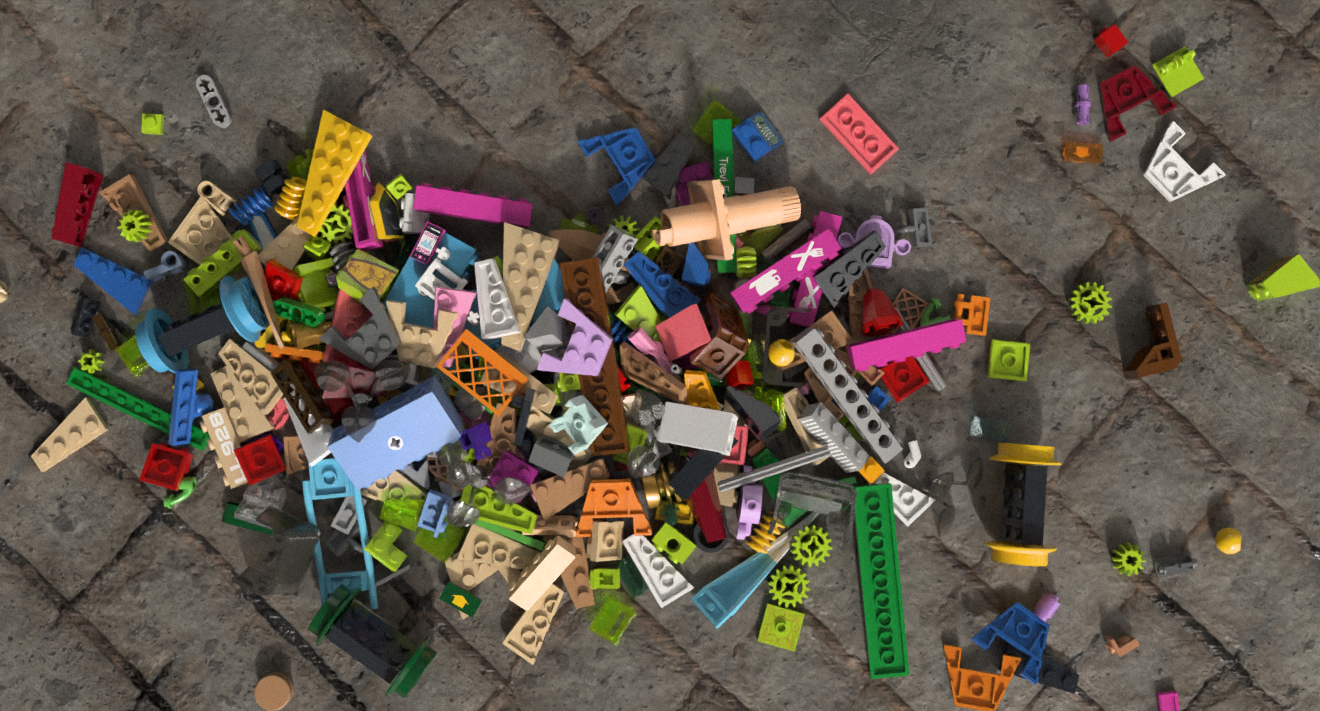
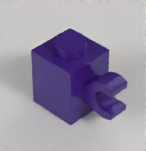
M487 422L462 430L460 441L464 451L474 448L477 460L484 458L482 451L485 457L492 455L490 448L484 445L493 440Z

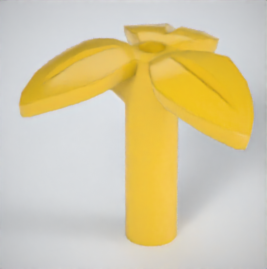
M288 319L286 331H283L281 335L284 346L295 348L290 323L295 321ZM274 339L273 343L278 345L277 341Z

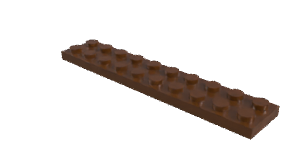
M600 257L560 263L565 298L569 299L576 308L585 313V316L612 337ZM569 320L572 335L576 323ZM612 340L599 375L578 374L581 395L591 403L608 423L590 445L591 456L631 451Z

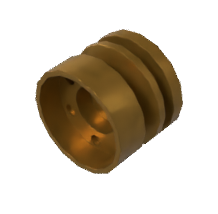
M673 462L668 463L669 472H665L664 465L661 464L660 474H656L653 467L641 469L650 509L662 506V497L666 496L668 503L672 504L671 495L675 493L666 484L669 482L667 478L676 470ZM675 494L677 502H681V498Z

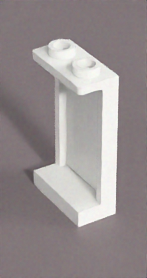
M666 402L665 407L661 411V426L657 429L658 441L664 444L671 443L715 451L730 456L738 417L734 413Z

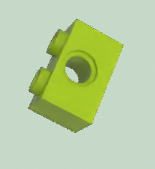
M667 521L663 523L652 538L653 546L660 552L666 551L669 554L668 558L676 564L678 562L683 564L696 547L692 540ZM670 539H676L678 546L671 549L668 547L667 542Z

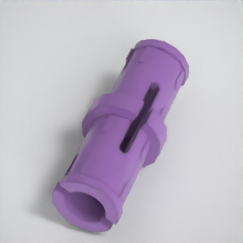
M1082 84L1077 86V102L1075 103V108H1077L1076 124L1087 125L1089 124V107H1091L1089 85Z

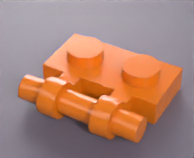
M957 294L953 306L955 307L954 318L962 319L963 308L968 309L967 320L962 319L963 326H966L965 334L986 336L991 298L971 295L968 303L964 302V294Z

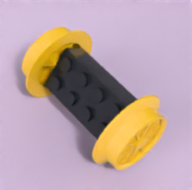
M998 443L997 455L989 457V460L1016 462L1006 463L1004 470L1002 540L984 541V544L991 548L992 561L1014 565L1047 566L1048 553L1057 550L1056 547L1043 545L1048 466L1033 465H1062L1061 462L1054 459L1055 447Z

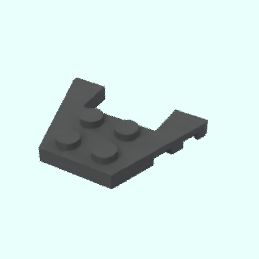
M372 287L359 299L373 314L359 330L347 340L335 326H332L319 338L324 343L371 370L375 369L402 343L392 321L389 320L385 312L386 308L383 302L381 303L375 287Z

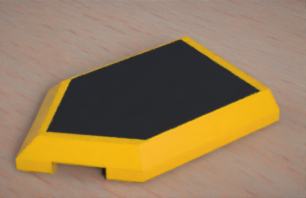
M378 183L375 188V195L370 200L378 239L402 240L404 239L402 228H400L397 204L387 190Z

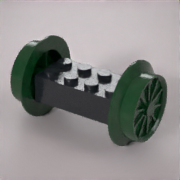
M341 584L325 601L308 627V630L317 636L316 646H320L328 639L391 684L385 696L395 692L405 699L438 653L428 646L430 636H427L418 647V645L355 601L362 590L361 587L350 590Z

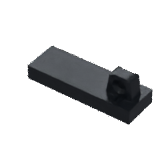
M528 388L526 393L515 392L512 401L513 406L522 409L514 444L519 446L522 445L536 391Z

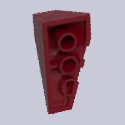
M712 471L686 500L708 542L727 538L715 476Z

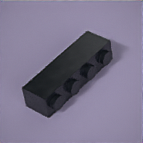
M735 437L733 439L732 448L738 442V440ZM694 448L695 453L691 458L687 456L680 463L683 467L678 472L674 470L667 478L669 482L666 485L685 501L726 455L715 451Z

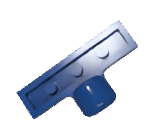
M195 368L176 370L168 442L172 446L190 444L193 419L211 413L214 408V402L210 395L206 393L196 394L198 370Z

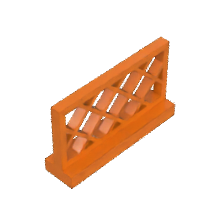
M467 329L436 366L498 416L513 399L515 392H519L528 381L526 376ZM462 341L469 346V355H457V347ZM471 349H473L478 354H472ZM455 350V356L449 357ZM470 357L471 369L459 370L458 358ZM472 357H483L485 367L473 368ZM456 358L457 370L448 371L442 366L447 359ZM487 361L493 366L487 367ZM485 369L486 381L475 382L474 370ZM488 369H498L501 380L489 381ZM471 371L472 383L460 381L459 372ZM502 373L509 379H503ZM503 381H513L518 386L512 393H504ZM501 382L502 394L490 395L489 383ZM487 383L488 395L479 396L476 393L475 384ZM467 385H473V390L470 389ZM505 395H510L509 398L505 401ZM488 397L489 403L483 398ZM491 397H503V405L499 410L491 405Z

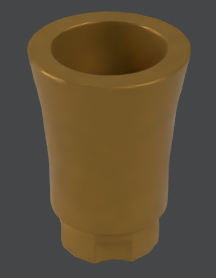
M323 321L316 327L302 323H292V337L296 350L323 343L319 338L330 328L331 321Z

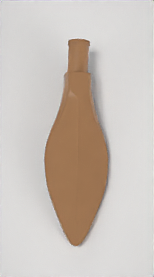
M553 230L549 232L551 238L560 240L559 248L573 260L592 258L604 238L599 234L585 230ZM624 265L619 270L629 273V271L624 267Z
M241 236L238 238L240 242L236 239L233 241V244L243 257L240 261L257 293L278 346L282 349L285 346L259 254L256 251L253 252L245 237Z

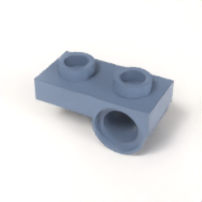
M167 251L161 257L162 265L144 271V275L148 280L159 282L166 279L165 276L169 274L177 275L184 272L183 269L189 266L183 255ZM175 256L176 262L174 265H171L170 260Z

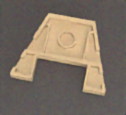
M386 301L389 318L402 342L397 347L399 361L436 368L443 356L447 338L453 330L452 326L454 320L458 317V312L444 309L439 310L438 329L405 323L406 302Z
M459 552L445 561L450 581L466 591L475 587L497 570L501 572L509 585L514 580L517 581L522 572L516 568L457 560ZM459 610L461 618L465 619L468 615Z

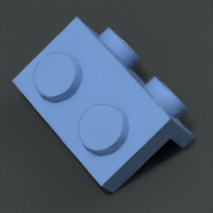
M430 489L417 526L435 532L433 536L435 538L438 537L440 532L444 533L447 522L444 521L445 517L450 516L453 505L450 504L452 497Z

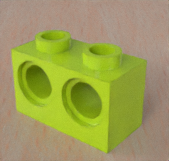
M655 216L635 237L638 240L633 248L636 253L641 252L651 261L665 247L657 245L652 234V230L662 228L661 220Z

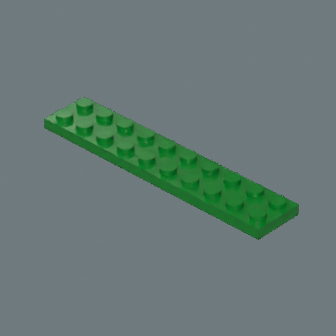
M891 483L852 487L870 678L880 679L908 676L909 664Z

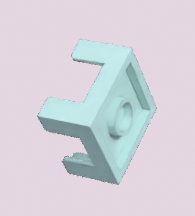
M583 395L570 399L565 405L570 407L566 413L554 419L549 425L554 432L564 429L576 442L568 447L573 454L586 450L608 424Z

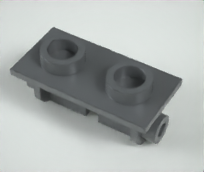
M1191 552L1153 559L1157 578L1195 571V566H1198V562L1192 558Z

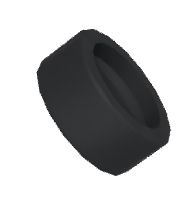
M696 522L692 533L697 547L708 553L722 550L729 539V529L725 522L727 538L720 540L715 545H706L702 542L699 534L701 528Z

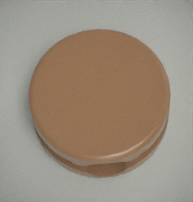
M272 672L258 681L254 696L260 707L268 711H276L290 702L294 694V686L291 679L284 673Z

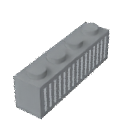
M822 402L806 406L797 420L822 447L827 446L829 448L830 456L845 473L859 471L863 468L870 456Z

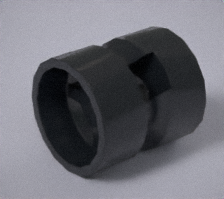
M277 160L268 161L255 170L259 180L264 182L263 187L269 196L283 192L282 187L288 186L284 183L285 179L288 178L285 174H282L283 169Z

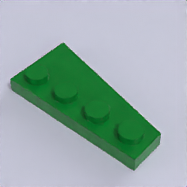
M766 446L751 459L756 469L779 462ZM788 470L762 479L787 528L816 503Z

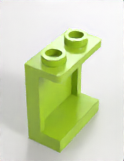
M332 258L298 265L291 270L303 277L299 293L301 302L318 307L323 313L327 309L334 311L338 294L329 269L334 266Z

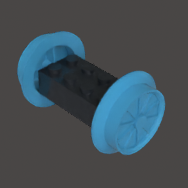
M231 276L223 277L219 284L221 303L211 305L199 313L195 312L183 320L179 319L174 322L160 309L152 308L148 310L144 321L138 323L135 330L137 345L146 362L158 372L169 370L176 373V370L187 369L188 348L232 329H235L249 342L259 340L261 330L268 328L270 324L250 279L243 277L236 280Z

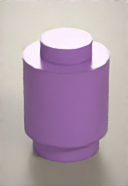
M1051 592L1048 595L1044 593L1034 606L1035 610L1032 613L1046 622L1048 618L1051 619L1061 605L1058 602L1059 598Z

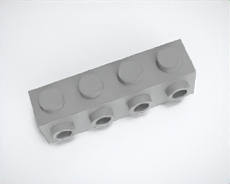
M614 225L610 226L592 257H600L605 293L613 283L638 240L628 231Z

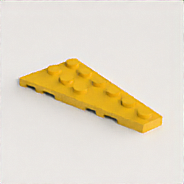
M325 110L322 113L297 222V228L314 237L319 232L372 138L371 134Z

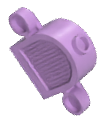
M871 215L869 220L863 222L856 229L854 237L850 233L844 232L837 238L841 248L845 249L853 246L873 230L877 231L886 247L870 267L888 269L892 264L893 251L898 255H906L911 249L910 243L905 239L894 243V232L891 226L882 220V216Z
M744 465L743 473L752 471V466ZM756 481L740 487L736 539L744 540L745 536L751 534L752 524H759L763 487L761 484L756 483Z

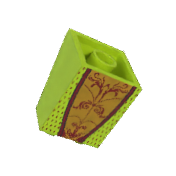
M357 249L354 254L349 256L344 269L338 271L336 279L338 288L365 306L359 299L372 287L377 289V295L381 303H384L399 276V270Z
M1294 254L1278 259L1247 284L1246 287L1249 290L1250 296L1260 301L1320 287V279L1299 254Z

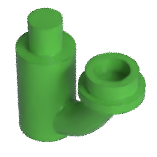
M938 298L930 299L931 303L922 314L919 327L951 319L948 315L944 318L939 316L929 320L933 310L937 312L942 308Z
M183 476L179 487L183 492L176 497L173 494L166 495L164 506L172 509L174 504L189 497L192 491L196 489V477Z

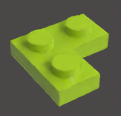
M387 518L365 546L364 550L395 573L407 555L393 545L402 529Z

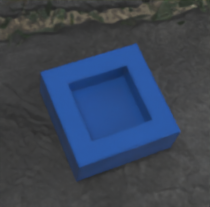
M875 386L868 393L869 398L867 400L870 405H875L880 411L891 398Z

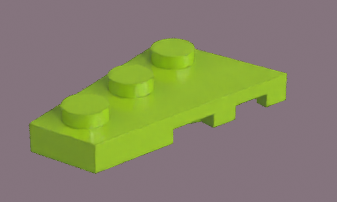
M638 285L615 315L633 331L640 327L653 341H658L662 344L655 327L662 323L644 289L641 285Z

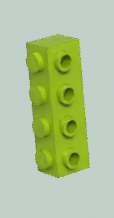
M243 229L242 231L238 230L235 232L229 242L221 244L217 248L216 253L205 257L198 268L195 267L187 273L188 276L183 280L198 297L205 299L219 287L223 277L232 276L243 267L240 261L243 257L233 244L234 240L237 239L240 242L238 238L244 236L253 252L260 253L263 250L262 246L249 231Z

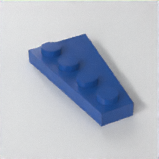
M81 248L73 264L135 315H137L153 282L146 279L145 276L85 248Z
M637 252L623 264L667 319L702 300L697 295L694 296L689 292V289L684 285L676 282L671 275L659 269L658 265L641 252Z

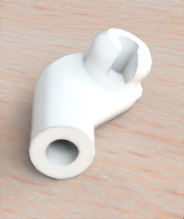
M917 440L908 442L910 453L904 459V466L907 468L915 467L921 459Z

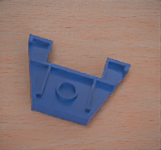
M636 127L578 141L586 157L605 148L624 179L607 190L616 206L622 202L656 161Z
M1016 602L976 633L971 640L986 650L991 645L995 636L999 635L1029 657L1019 675L1033 685H1036L1039 680L1038 673L1042 665L1041 658L1050 625Z

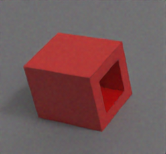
M1116 24L1110 28L1105 26L1097 32L1099 36L1094 40L1106 58L1129 43Z
M741 359L724 376L726 387L731 386L737 390H742L754 383L750 362L741 361Z

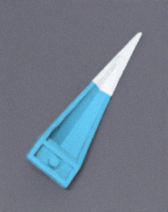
M814 511L771 543V547L766 546V554L761 552L755 553L747 560L704 586L691 600L718 629L731 615L733 616L790 549V542L795 541L792 535H798L797 529L803 531V525L808 527L820 511Z

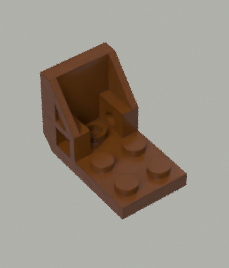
M709 292L705 296L711 321L706 325L711 341L693 350L690 362L721 380L746 354L749 341L739 309Z
M1167 302L1146 307L1145 316L1147 321L1150 322V335L1155 344L1140 347L1123 371L1125 379L1141 378L1177 369L1182 357Z

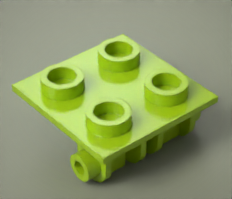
M1186 46L1152 65L1170 97L1177 95L1204 79L1193 60L1195 51L1187 49Z

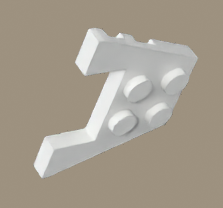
M1174 121L1168 125L1143 174L1169 202L1226 175L1215 163H1211L1198 175L1181 158L1172 146L1186 133Z

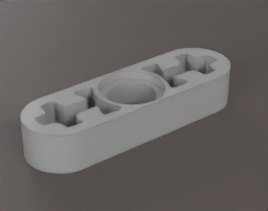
M208 75L199 76L196 80V87L213 123L221 128L228 127L232 122V117L215 81ZM205 80L207 82H210L207 85L209 90L212 92H208V90L205 87H202L204 85ZM218 97V104L210 106V98ZM218 110L223 116H226L223 123L218 121L220 119L218 112H216Z

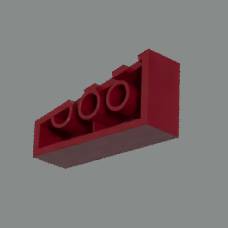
M65 163L51 239L82 247L104 177L103 174L75 164Z

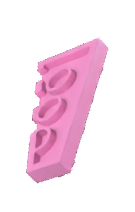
M445 287L436 288L433 328L438 329L439 310L444 309L458 312V317L454 320L452 326L453 330L447 338L442 358L463 333L473 299L477 292ZM455 350L449 357L455 356ZM447 359L442 366L451 367L454 359Z

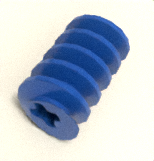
M259 185L260 192L253 189L254 196L246 194L248 201L241 198V206L235 202V210L228 207L232 216L239 223L247 225L248 220H254V215L260 216V210L265 212L267 211L266 206L270 208L273 206L270 196L262 186Z
M620 319L614 320L611 323L612 337H615L613 343L620 342L619 350L620 345L626 342L639 351L628 339L629 334L633 330L627 331L628 326L626 324L621 325L622 321Z

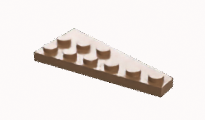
M498 402L496 409L499 410L503 403ZM509 405L506 406L499 416L494 413L489 427L493 440L484 444L490 448L492 455L485 457L482 451L484 458L478 460L472 476L474 480L494 491L496 490L486 483L504 451L508 450L517 456V445L514 444L517 432V408Z

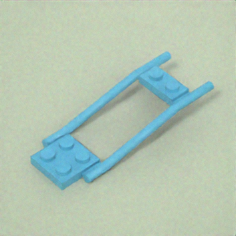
M335 458L322 459L312 467L309 464L310 480L302 481L318 573L321 607L328 599V594H332L343 584L350 590L358 587L362 588L361 591L369 590L370 608L377 609L378 600L372 555L364 550L365 546L369 543L361 489H356ZM353 496L366 570L326 574L312 500Z

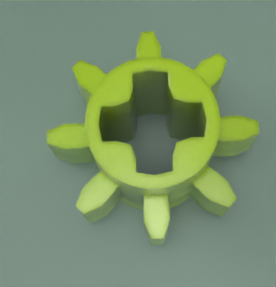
M89 349V354L81 353V360H78L82 365L81 370L88 369L89 373H94L95 369L102 370L101 366L106 362L101 357L102 353L95 354V350Z

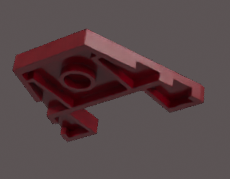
M1135 65L1098 84L1109 143L1127 134L1118 116L1150 99L1159 116L1177 108V105L1166 98V94L1161 90L1159 91L1152 84V81Z

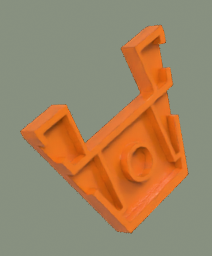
M630 479L591 480L576 537H592L593 518L633 517L634 536L652 535L651 525Z
M944 644L955 706L980 711H996L1010 680L1014 676L1017 666L1021 662V657L1003 654L1000 674L959 667L962 647Z

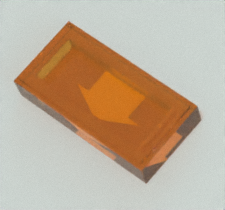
M1063 143L1062 162L1102 164L1103 144Z

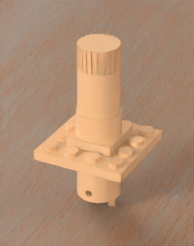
M720 179L687 182L691 204L662 210V228L652 230V234L657 245L665 246L667 244L672 247L697 242L698 250L703 258L730 260L733 259L732 254L734 253V247L729 238L731 234L796 221L801 214V203L796 189L792 186L723 198L724 188L722 183H720Z

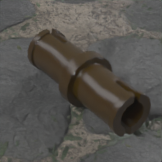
M104 312L92 317L100 330V336L104 337L111 352L123 347L115 334V328L111 327Z

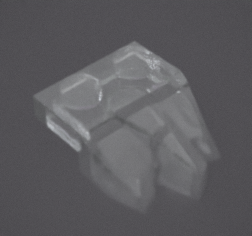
M273 479L265 485H261L260 481L248 486L243 494L242 502L234 512V518L272 529L281 514L286 499L285 488L276 490L277 482Z

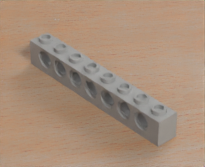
M806 328L791 342L876 458L886 464L903 450L900 446V439L889 431V424L878 416L879 410L875 405H870L867 400L869 398L864 390L857 387L856 384L858 382L855 377L846 372L845 368L847 367L844 362L835 357V350L829 343H825L823 333L818 328ZM815 344H818L819 349L814 354L812 348ZM829 359L830 365L825 369L823 364L825 360ZM840 374L841 380L836 384L835 377ZM848 390H851L852 395L847 399L846 393ZM862 405L863 409L861 413L858 414L857 408L858 406ZM873 420V426L868 428L869 421ZM884 435L883 442L879 443L880 436Z

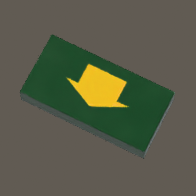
M451 581L447 583L439 597L440 600L472 618L483 601Z

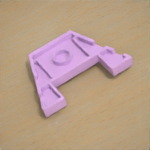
M565 298L558 316L576 323L575 329L563 359L544 352L537 370L598 376L613 338L585 316V313L576 308L569 299Z

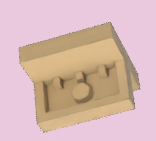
M593 519L592 537L587 538L586 558H591L590 561L595 562L622 560L624 521L617 520L608 523Z

